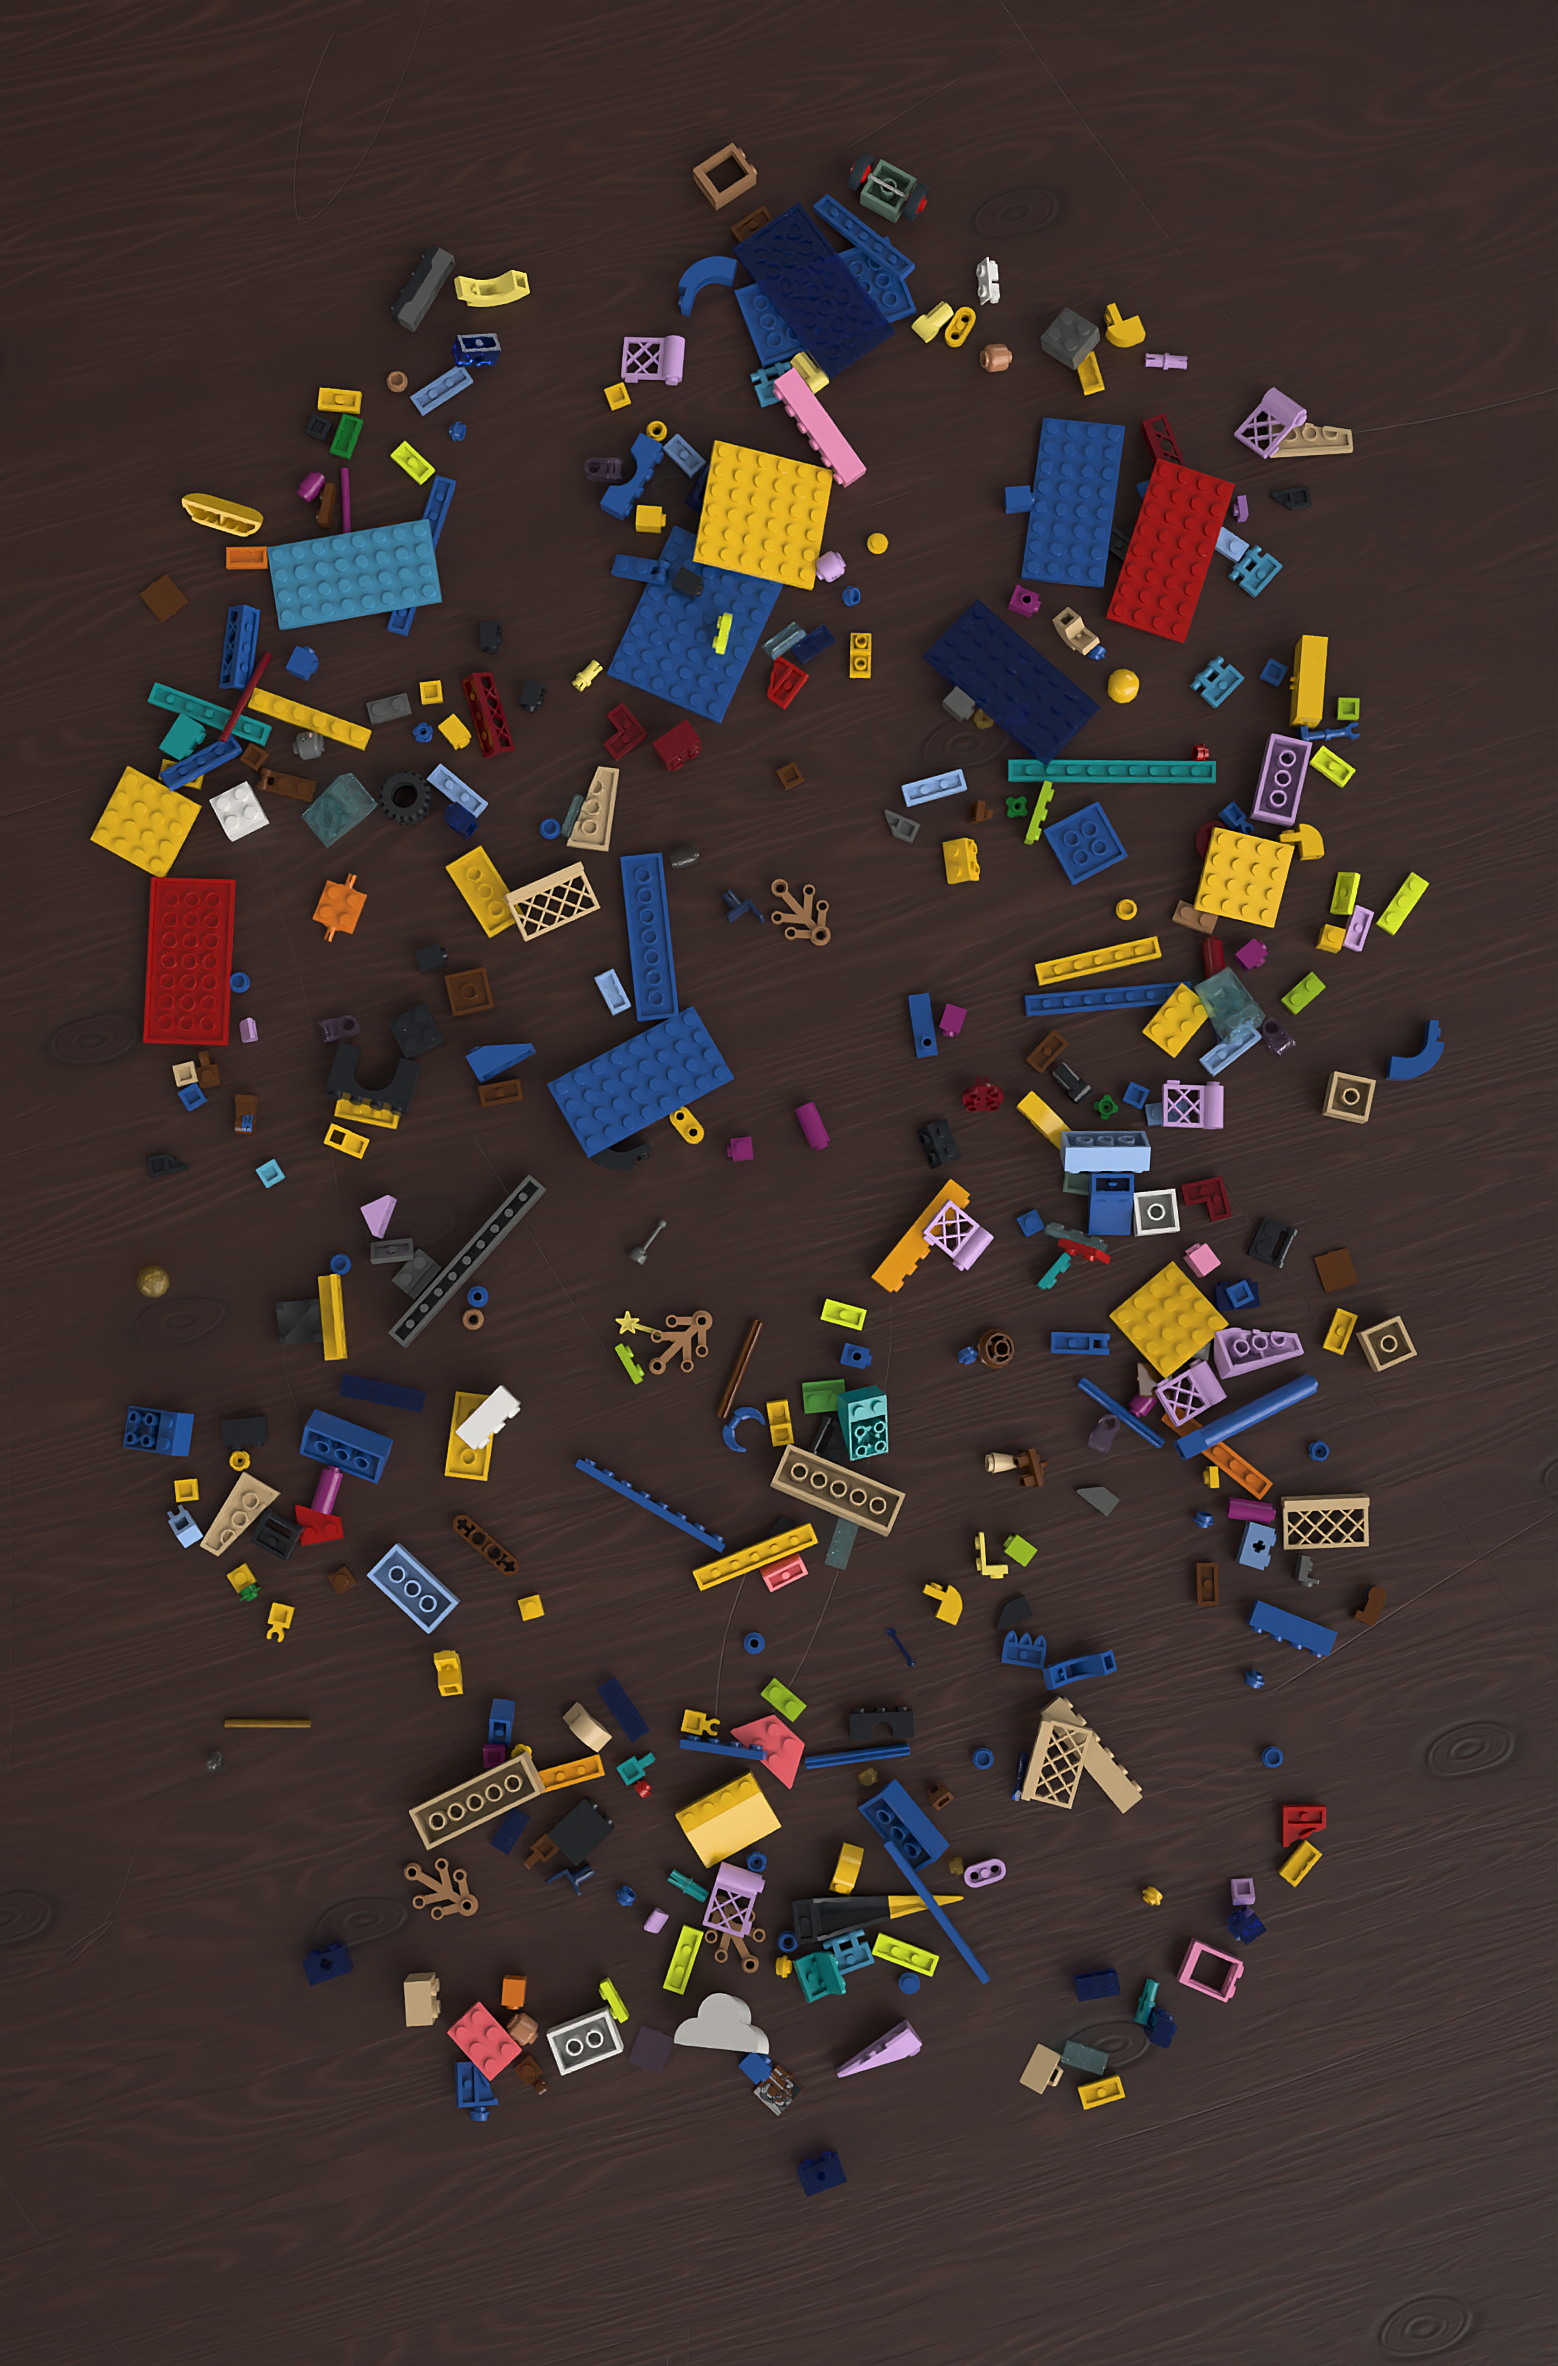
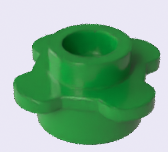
M1021 796L1018 799H1013L1012 797L1007 799V815L1010 818L1025 817L1028 811L1025 807L1026 798Z
M1105 1095L1100 1102H1095L1093 1105L1094 1110L1100 1113L1102 1120H1107L1112 1113H1117L1119 1109L1109 1095Z
M254 1583L239 1592L242 1596L240 1601L245 1599L247 1602L258 1596L257 1591L261 1588H256Z

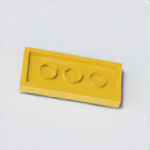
M482 846L477 847L446 866L447 871L489 938L515 923L512 913L503 899V896L509 894L510 891ZM518 904L514 905L517 914L525 916Z
M456 1391L445 1476L488 1480L494 1432L488 1437L491 1440L483 1449L477 1448L473 1450L456 1431L490 1397L489 1395Z

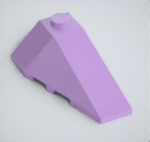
M1235 1327L1214 1333V1362L1221 1379L1241 1375L1304 1353L1297 1333L1276 1331L1269 1333L1260 1332V1330L1255 1329L1252 1331L1241 1330V1328Z
M905 2019L837 2068V2075L840 2078L905 2058L908 2055L911 2057L920 2051V2046H922L921 2039L907 2019Z

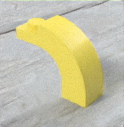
M510 270L500 277L489 280H475L462 276L454 279L457 297L467 301V306L489 307L506 304L530 293L526 273Z

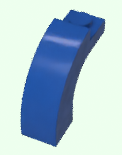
M716 256L702 259L693 264L684 273L679 283V294L681 296L678 306L681 307V314L690 316L695 296L705 285L718 283L732 287L737 271V260Z
M1438 1020L1426 1022L1423 1046L1417 1056L1412 1058L1392 1056L1388 1058L1385 1079L1395 1081L1409 1080L1427 1072L1436 1064L1442 1054L1445 1043L1436 1041L1440 1038L1441 1034Z
M1111 1649L1058 1661L1048 1665L1042 1671L1047 1690H1052L1081 1679L1110 1674L1117 1671Z

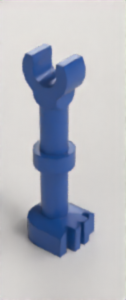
M1356 722L1340 729L1330 730V728H1324L1323 731L1309 732L1307 726H1299L1296 731L1297 739L1307 742L1318 739L1327 741L1331 740V738L1342 736L1354 740L1360 736V733L1353 734L1351 732V728L1358 726Z

